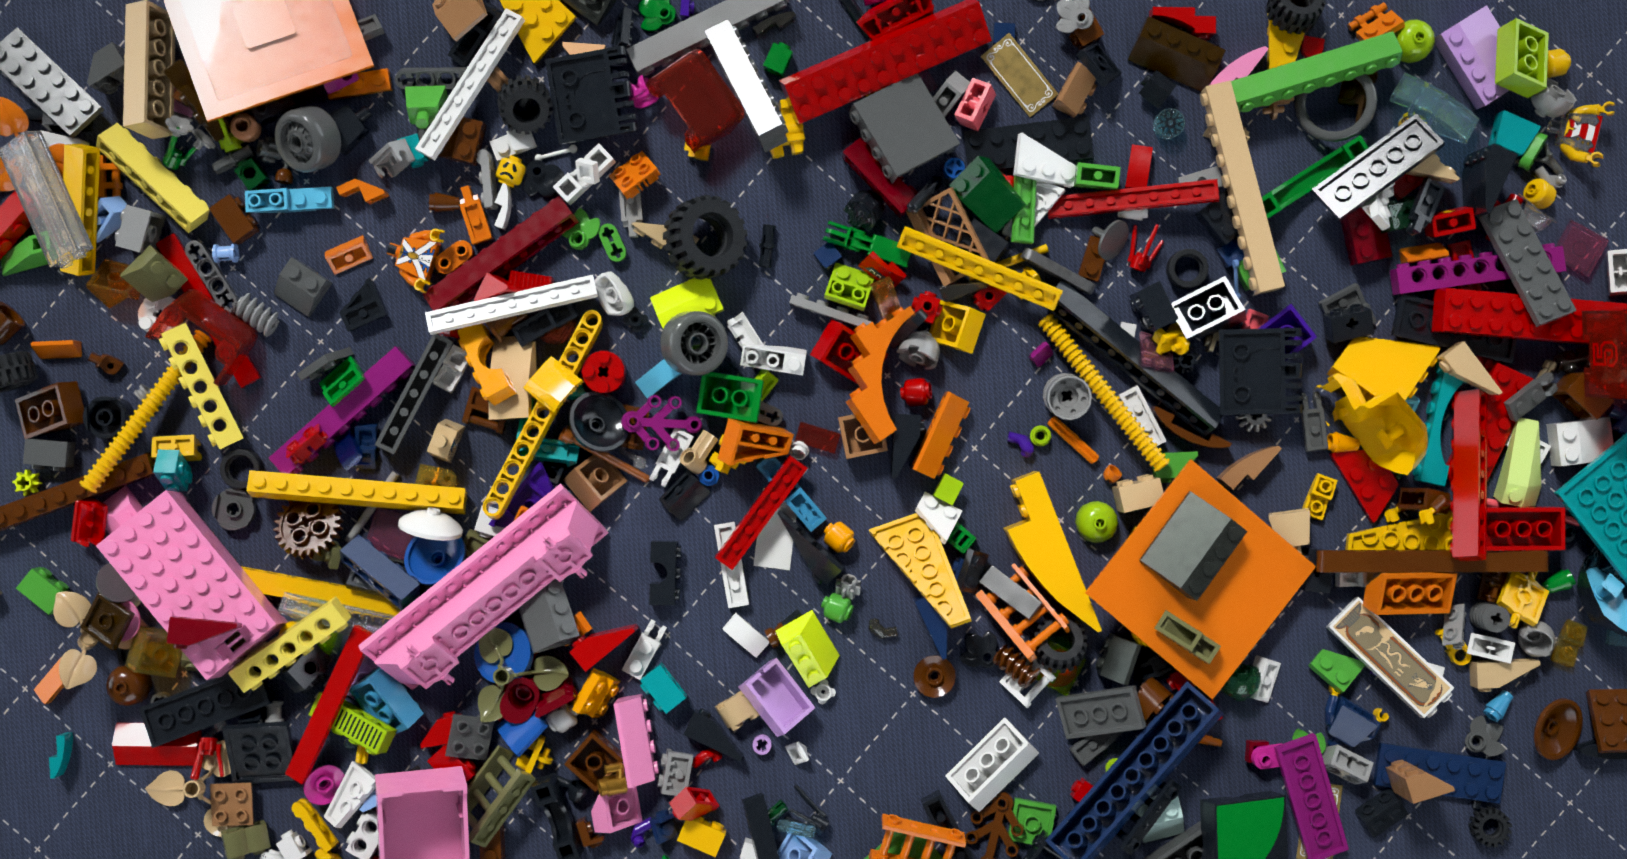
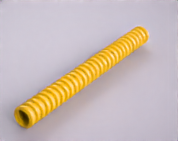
M1053 314L1044 317L1038 326L1043 327L1042 331L1047 332L1046 336L1051 337L1050 341L1055 342L1054 346L1059 347V352H1063V357H1067V362H1071V367H1075L1076 373L1079 372V377L1084 379L1092 389L1091 392L1097 395L1096 398L1101 400L1100 403L1105 405L1104 408L1109 410V415H1113L1112 419L1117 420L1116 424L1122 426L1120 429L1126 431L1124 434L1129 435V440L1134 441L1133 445L1138 446L1137 450L1142 451L1141 455L1146 456L1145 460L1150 462L1149 465L1155 468V472L1165 467L1170 459L1165 458L1166 454L1161 453L1162 449L1157 448L1158 444L1153 443V438H1149V433H1145V428H1141L1140 422L1137 423V418L1132 416L1133 413L1127 410L1128 407H1125L1123 405L1124 402L1119 400L1120 397L1115 395L1116 392L1111 390V385L1108 386L1107 380H1103V375L1100 376L1098 374L1099 370L1094 369L1095 365L1090 364L1091 360L1086 359L1087 355L1082 354L1083 350L1078 349L1079 345L1074 344L1075 340L1070 339L1071 335L1066 334L1067 330L1062 329L1063 325L1058 324L1059 320L1054 319Z
M195 330L196 334L192 336L200 352L203 353L202 349L204 347L207 348V343L212 340L202 331ZM183 346V351L178 353L180 355L184 354L187 351V346ZM187 362L185 364L184 370L186 373H188V368H192L190 365L192 363L195 364L194 362ZM172 365L170 368H166L167 372H163V377L158 378L159 382L154 384V389H150V394H146L147 398L142 399L143 403L138 405V410L133 411L135 414L129 416L131 419L129 421L126 420L125 427H121L122 431L117 432L118 436L113 437L114 441L109 443V448L104 449L106 452L100 454L102 457L100 459L97 458L96 465L93 464V469H89V474L84 475L85 479L79 482L82 487L92 493H97L96 489L102 486L101 482L106 481L104 478L106 476L109 477V472L114 470V465H118V460H122L121 456L126 454V449L129 450L131 448L129 445L135 443L133 440L135 438L138 439V434L143 432L142 428L147 427L146 423H150V418L155 416V411H159L158 407L163 406L162 402L167 400V395L170 396L171 390L176 389L174 386L176 384L179 385L178 378L182 376L178 369L174 370Z

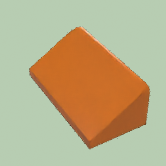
M363 235L325 252V259L334 275L373 259Z
M1441 243L1399 249L1401 264L1436 260L1449 256V252Z
M62 340L31 343V347L40 359L82 357V344L80 341Z
M60 659L34 689L45 705L51 703L64 688L59 674Z

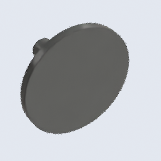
M1116 220L1105 230L1097 226L1093 228L1092 234L1100 238L1098 245L1099 256L1104 260L1114 258L1123 249L1129 232L1126 222Z
M110 563L104 565L97 573L96 587L105 599L115 603H124L135 597L136 594Z

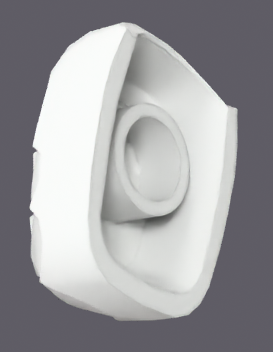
M612 271L605 272L594 280L598 294L597 298L608 315L621 316L632 310L634 299L627 286Z

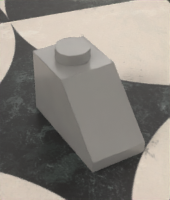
M957 71L944 82L933 97L944 117L962 98L970 84Z

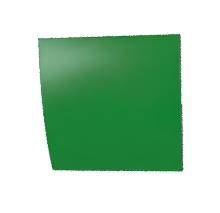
M349 356L319 384L323 389V395L329 404L334 407L364 381L365 376L357 361Z

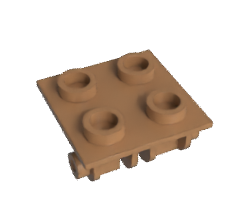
M252 782L210 784L212 826L254 825Z

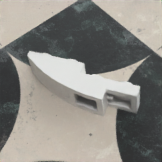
M1395 182L1362 206V209L1382 231L1390 227L1389 218L1391 214L1387 204L1389 203L1388 198L1394 195L1393 186Z

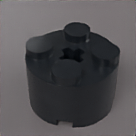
M101 396L93 399L86 406L83 412V422L86 429L95 437L113 439V437L118 436V431H122L121 427H125L126 420L129 421L131 419L129 416L134 415V410L130 402L120 397Z

